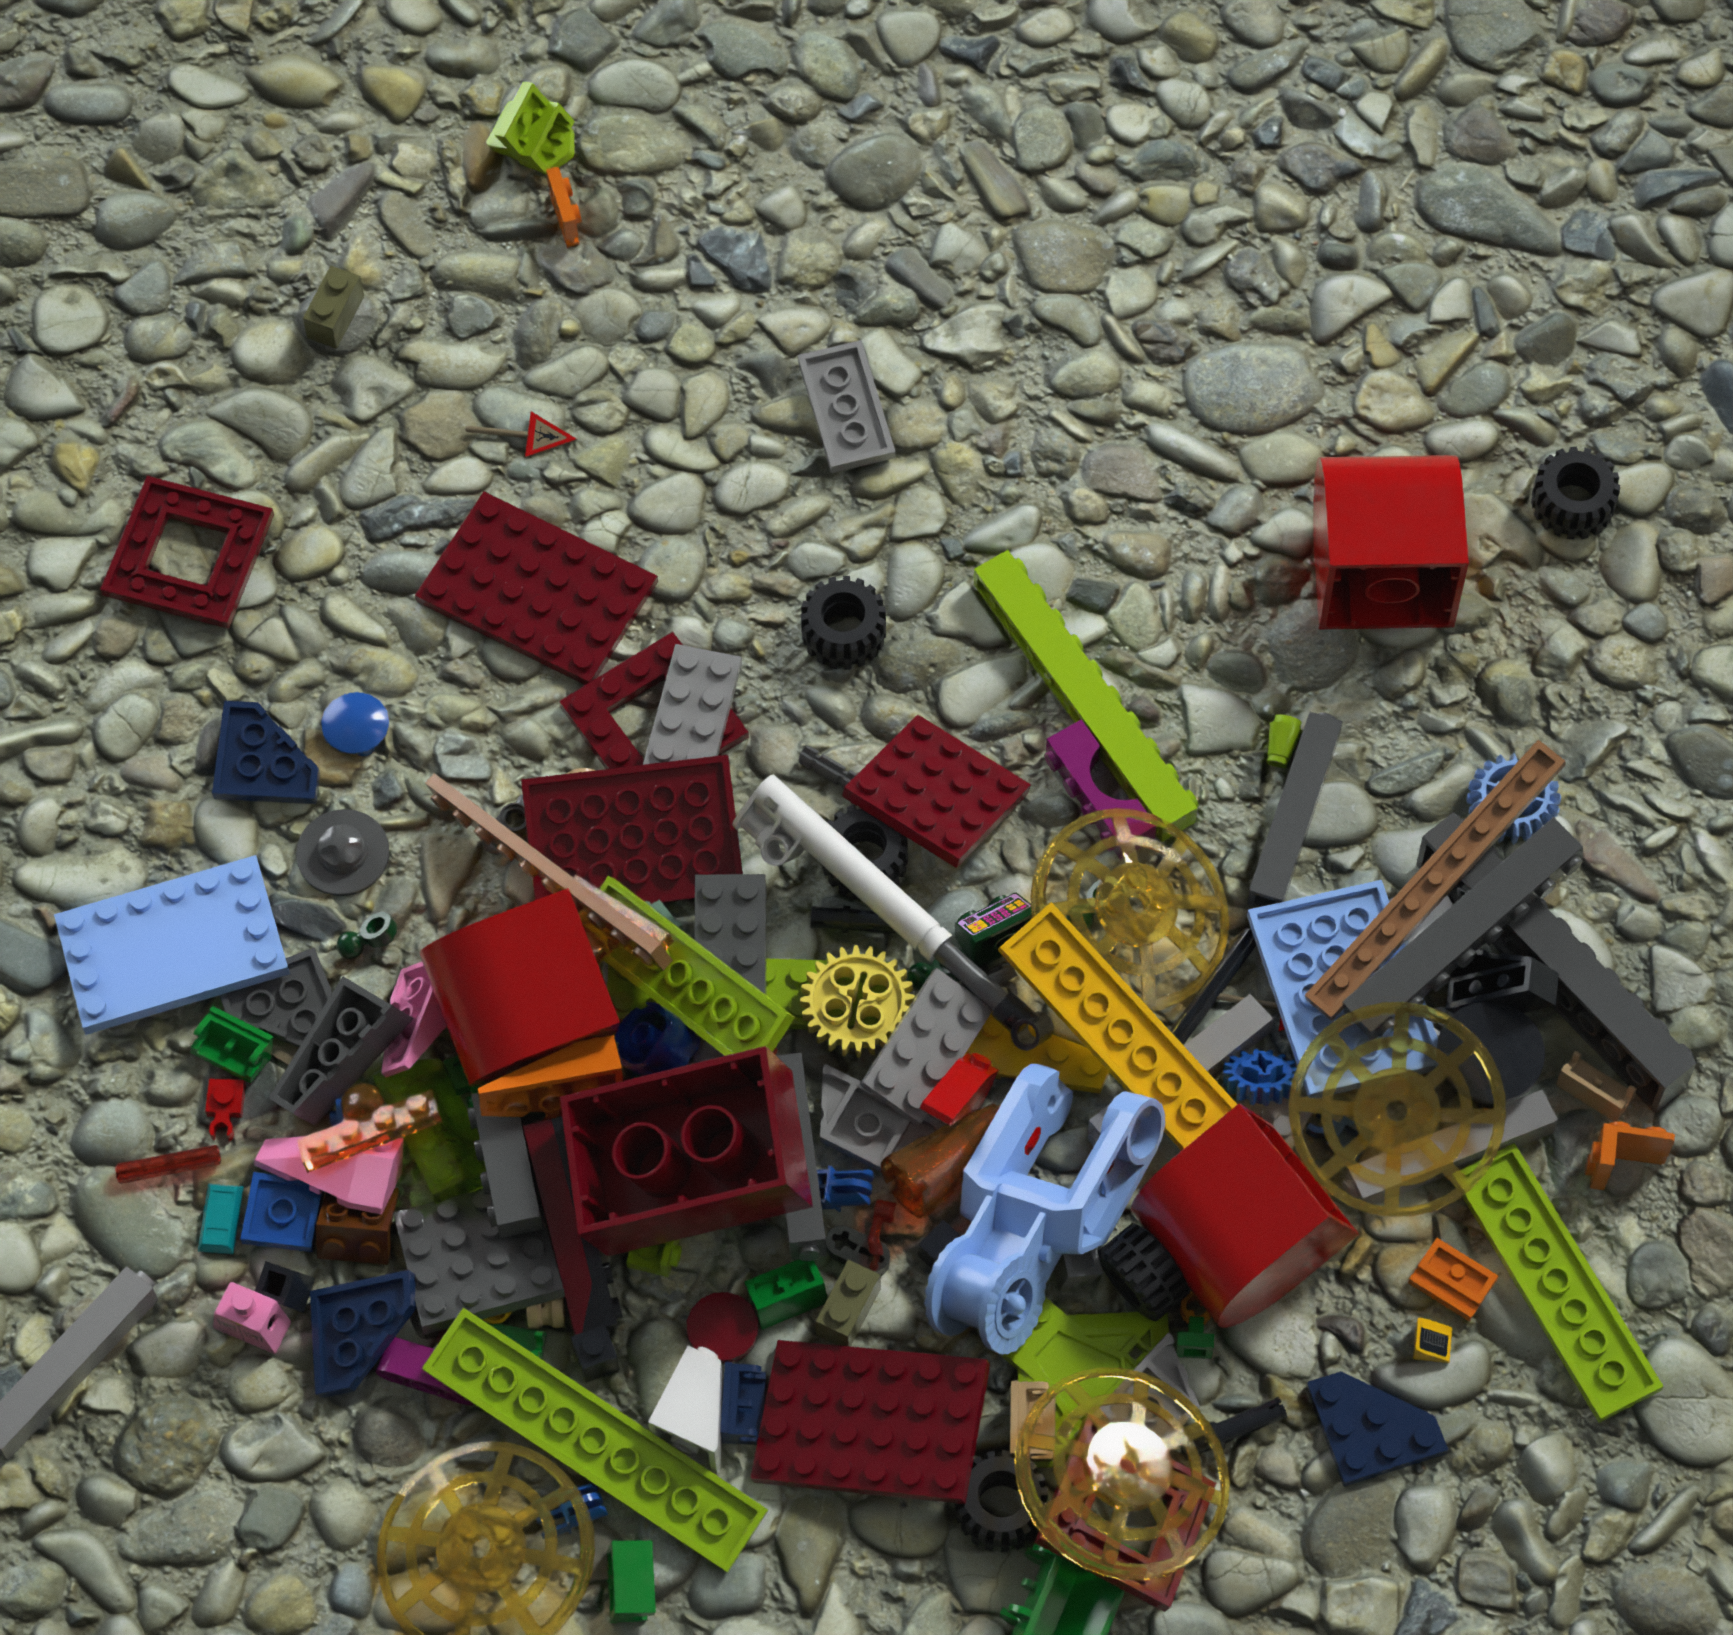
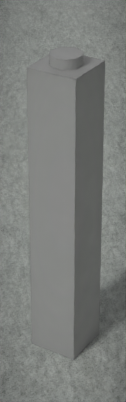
M1249 994L1186 1043L1184 1047L1214 1078L1223 1071L1224 1063L1229 1062L1230 1056L1240 1057V1051L1247 1052L1271 1033L1273 1018ZM1108 1106L1089 1120L1088 1140L1093 1147L1101 1135L1102 1122Z
M1540 1090L1347 1168L1343 1188L1349 1201H1355L1361 1211L1451 1175L1513 1143L1518 1148L1553 1134L1558 1119L1543 1090Z
M126 1266L0 1400V1454L6 1460H9L158 1301L153 1289L155 1283L148 1275L141 1270L136 1274Z

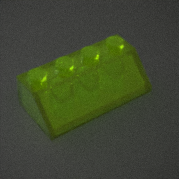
M441 1059L417 1060L410 1069L389 1077H385L381 1072L373 1075L377 1093L400 1138H404V1146L432 1201L438 1204L453 1196L483 1188L480 1173L487 1172L485 1161L478 1162L474 1147V1141L480 1140L477 1129H471L468 1111L460 1096H456Z

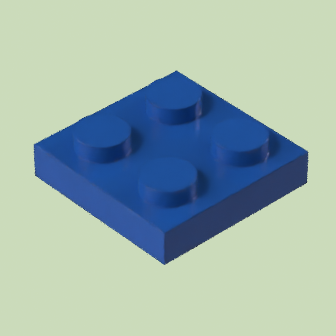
M253 1172L240 1238L242 1244L313 1252L316 1238V1223L322 1207L324 1191L318 1195L309 1191V1184L298 1179L288 1181L274 1174Z

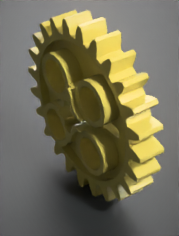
M854 945L853 953L850 955L841 947L839 958H835L828 952L826 954V965L816 961L815 969L817 973L807 972V981L810 984H802L801 986L802 994L805 995L800 998V1007L805 1009L802 1011L803 1021H810L807 1025L809 1033L818 1031L816 1036L818 1044L827 1039L829 1040V1051H833L839 1045L842 1046V1056H846L849 1049L852 1048L855 1049L857 1058H860L862 1049L867 1048L873 1056L875 1055V1045L879 1044L882 1048L884 1047L888 1038L915 999V995L909 994L913 991V983L905 981L907 978L906 969L896 972L898 968L897 959L886 963L885 951L881 952L876 958L873 956V949L870 946L865 954H860L858 945ZM862 974H866L867 977L862 988L863 999L858 1003L855 1025L852 1029H849L847 1026L852 1017V1003H855L860 977ZM842 977H848L853 981L847 986H841L836 983ZM875 985H883L887 990L883 993H874L870 988ZM833 1009H840L844 1012V1015L833 1018L827 1013ZM871 1016L877 1018L879 1022L874 1025H866L862 1020Z

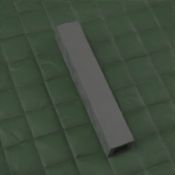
M1309 712L1249 889L1248 905L1262 907L1284 902L1340 738L1343 721L1337 720L1328 713L1317 714Z
M802 1053L777 1055L793 1073L813 1203L812 1208L785 1214L791 1260L813 1261L819 1257L827 1256Z

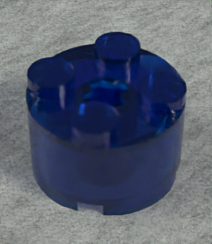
M648 1002L646 1003L649 1005L642 1010L636 1007L627 1014L616 1032L615 1042L619 1044L618 1054L621 1065L638 1076L642 1077L686 1066L691 1056L698 1051L700 1040L695 1036L694 1031L687 1027L680 1017L660 1004Z

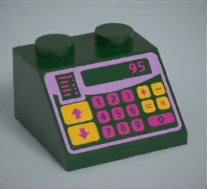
M1017 892L1009 896H998L987 907L977 912L971 910L960 916L958 921L955 922V938L966 956L981 968L1003 957L998 949L1035 917L1037 910Z

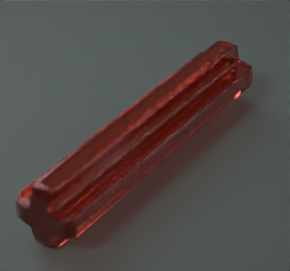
M217 1145L144 1158L117 1164L115 1174L118 1183L124 1184L212 1167L221 1164V1153Z

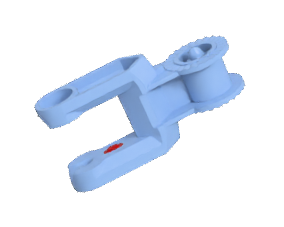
M1030 1064L1021 1071L964 1169L960 1213L972 1223L965 1235L954 1238L939 1253L938 1260L933 1264L932 1272L928 1277V1286L925 1289V1315L928 1318V1324L933 1330L947 1336H955L965 1331L969 1326L977 1328L984 1345L990 1351L999 1354H1010L1025 1344L1026 1339L1032 1335L1033 1328L1038 1324V1317L1042 1313V1304L1045 1300L1046 1282L1061 1255L1084 1254L1107 1242L1157 1152L1165 1128V1112L1162 1104L1157 1099L1130 1092H1122L1113 1099L1104 1115L1101 1135L1072 1187L1068 1189L1027 1176L1048 1137L1059 1131L1066 1121L1071 1109L1073 1091L1066 1087L1059 1079L1060 1071L1041 1064Z

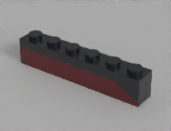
M560 1116L524 1125V1134L574 1335L602 1325H606L607 1331L618 1329L616 1319L623 1318L618 1297L611 1298L608 1284L614 1283L610 1263H602L599 1250L578 1235L563 1117Z

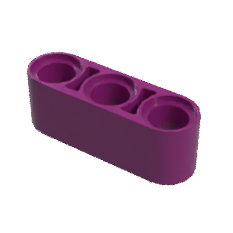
M395 1337L382 1354L375 1371L381 1378L463 1405H474L422 1370V1367L435 1349Z

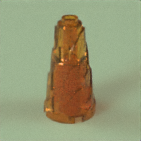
M989 1104L980 1110L970 1113L952 1125L945 1124L928 1136H921L894 1153L889 1154L881 1161L880 1168L885 1183L888 1184L894 1179L897 1188L891 1193L909 1213L917 1218H922L923 1216L926 1218L955 1191L954 1188L963 1181L964 1169L1001 1104L998 1106L996 1104Z

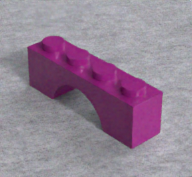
M1081 719L1046 739L1044 758L1049 768L1053 772L1058 771L1064 779L1062 782L1068 795L1071 798L1076 797L1082 805L1081 811L1086 821L1090 825L1095 824L1101 832L1100 838L1105 848L1109 852L1114 851L1121 860L1155 840L1156 824L1138 799H1114L1102 793L1095 786L1091 778V771L1099 761L1100 745Z

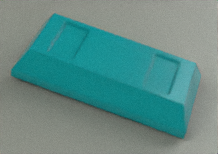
M208 1183L198 1252L234 1255L244 1186Z

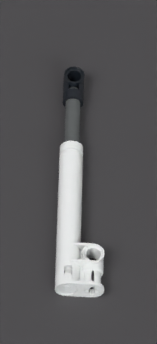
M770 775L756 788L734 819L732 825L736 830L743 828L756 840L755 844L760 848L762 858L766 863L771 866H779L798 858L806 850L913 948L919 950L924 958L929 962L936 959L993 1011L992 1017L1011 1033L1012 1042L1016 1047L1026 1051L1032 1050L1051 1038L1054 1025L1047 1014L1039 1011L1034 1012L1015 993L1011 992L1008 994L951 943L953 939L951 933L944 927H940V924L780 779L775 775ZM779 841L784 845L785 853L780 849ZM1028 1024L1034 1028L1036 1037L1029 1032Z

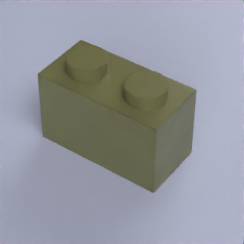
M330 265L303 316L307 339L336 349L338 348L364 298L361 277L359 275Z
M848 1260L816 1319V1335L836 1345L851 1346L881 1290V1275Z

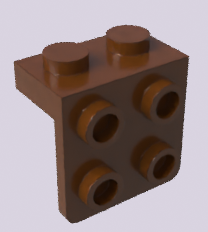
M397 1187L394 1188L382 1215L342 1206L337 1203V1197L326 1192L316 1223L317 1259L388 1265L391 1256L390 1227L399 1198V1189Z

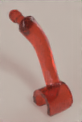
M881 1199L876 1201L873 1223L867 1238L869 1251L873 1254L870 1263V1270L877 1271L879 1268V1257L884 1254L879 1239L883 1222L893 1224L894 1211L897 1205L895 1202Z

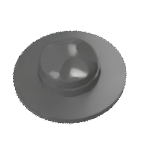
M350 809L330 811L314 819L302 832L296 849L297 864L304 879L318 891L334 896L353 895L371 887L384 873L390 854L388 839L381 825L369 815Z

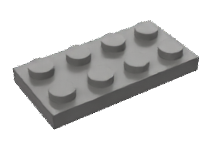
M862 340L797 355L799 368L831 473L896 458V451Z
M675 644L643 765L718 756L742 666V657Z
M938 968L932 970L859 1085L915 1125L921 1124L927 1115V1112L919 1108L922 1101L954 1063L965 1055L992 1010L977 996Z

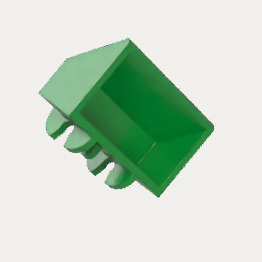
M1088 1525L1089 1527L1101 1532L1100 1530ZM1103 1533L1104 1535H1106V1536H1108V1537H1110V1538H1112V1539L1118 1541L1119 1543H1121V1544H1123V1545H1125V1546H1127V1547L1133 1549L1134 1551L1140 1553L1138 1550H1136V1549H1134V1548L1128 1546L1127 1544H1125V1543H1123V1542H1121V1541H1119V1540H1117V1539H1115V1538H1113V1537H1111V1536H1109V1535ZM1034 1544L1033 1548L1027 1547L1024 1554L1025 1557L1040 1567L1034 1581L1029 1578H1023L1020 1584L1021 1587L1029 1591L1024 1606L1009 1604L1008 1608H1001L999 1616L1015 1626L1011 1635H1107L1125 1591L1037 1544Z

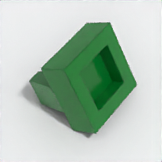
M1189 1316L1188 1332L1178 1331L1177 1356L1212 1359L1214 1334L1204 1333V1317Z

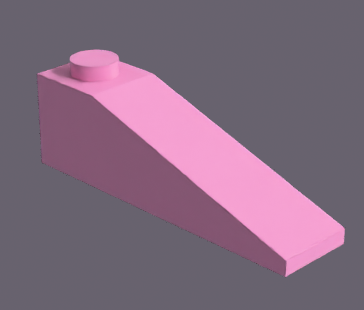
M423 962L401 969L391 995L390 1004L414 1019L384 1050L381 1074L385 1077L410 1069L447 1026Z
M356 1132L265 1139L255 1158L254 1165L285 1180L294 1181L298 1179L309 1184V1191L318 1195L323 1191L337 1197L338 1204L347 1208L382 1215L402 1174L404 1138L390 1136L385 1133Z

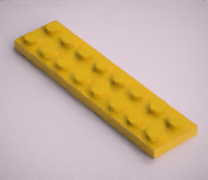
M1052 902L998 949L1001 955L1127 1092L1157 1099L1162 1104L1165 1112L1164 1133L1181 1151L1237 1105Z

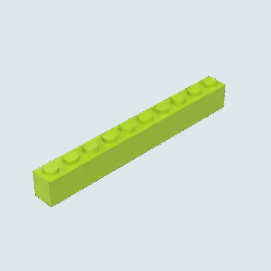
M1006 550L974 569V586L1073 722L1076 723L1082 719L1100 745V759L1129 799H1138L1156 824V836L1161 843L1196 823L1199 807L1196 797L1189 789L1184 790L1179 783V776L1175 768L1170 763L1165 764L1159 756L1160 750L1156 742L1151 737H1145L1140 730L1141 725L1136 715L1132 711L1127 712L1121 704L1122 699L1117 689L1113 685L1108 686L1102 678L1101 668L1095 660H1089L1084 654V647L1077 635H1070L1065 628V621L1061 613L1056 608L1052 610L1046 602L1047 598L1042 587L1038 583L1033 584L1028 577L1027 568L1022 560L1019 558L1015 559L1009 550Z

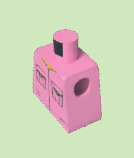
M230 1282L217 1306L213 1321L214 1329L273 1354H276L291 1325L290 1319L277 1301L233 1282ZM269 1321H270V1322H273V1324H272V1326L270 1327V1329H268V1323H269Z

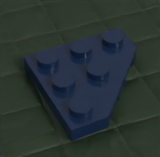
M224 701L212 789L213 798L316 804L320 778L319 767L310 758L306 757L294 740L280 725L278 726L268 716L267 711L258 702Z
M404 1270L310 1291L315 1395L325 1398L353 1392L357 1389L417 1309L415 1302V1273L410 1270Z
M1342 1371L1306 1383V1389L1343 1487L1446 1455L1448 1452V1447L1436 1416Z

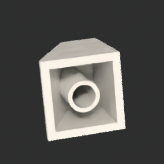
M687 1346L648 1421L649 1431L709 1471L718 1474L721 1468L720 1429L724 1384L721 1360L718 1359L716 1353L705 1347L695 1349Z

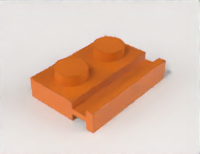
M559 166L546 169L550 191L549 196L566 246L568 248L579 245L577 224L582 223L577 203L571 205L569 197L573 196L569 178H562Z
M1436 1238L1413 1275L1409 1278L1408 1284L1470 1322L1498 1280V1275L1439 1238Z

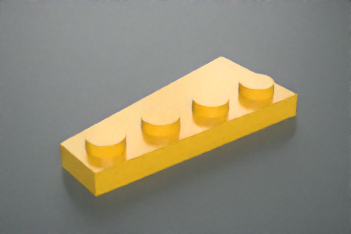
M991 1014L965 1053V1055L968 1053L971 1055L972 1053H978L987 1057L992 1062L991 1066L999 1070L996 1079H1001V1077L1016 1079L1028 1065L1041 1064L1060 1071L1059 1079L1069 1089L1098 1094L1101 1093L1110 1073L1087 1047L1053 1034L1050 1039L1034 1049L1028 1051L1021 1050L1012 1042L1011 1033ZM1028 1025L1029 1032L1036 1037L1034 1028Z

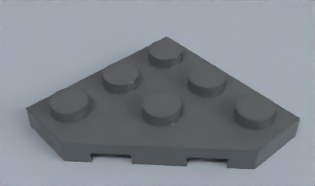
M315 948L286 958L290 972L289 975L219 995L225 1012L272 1035L273 1038L300 1047L332 995V990Z

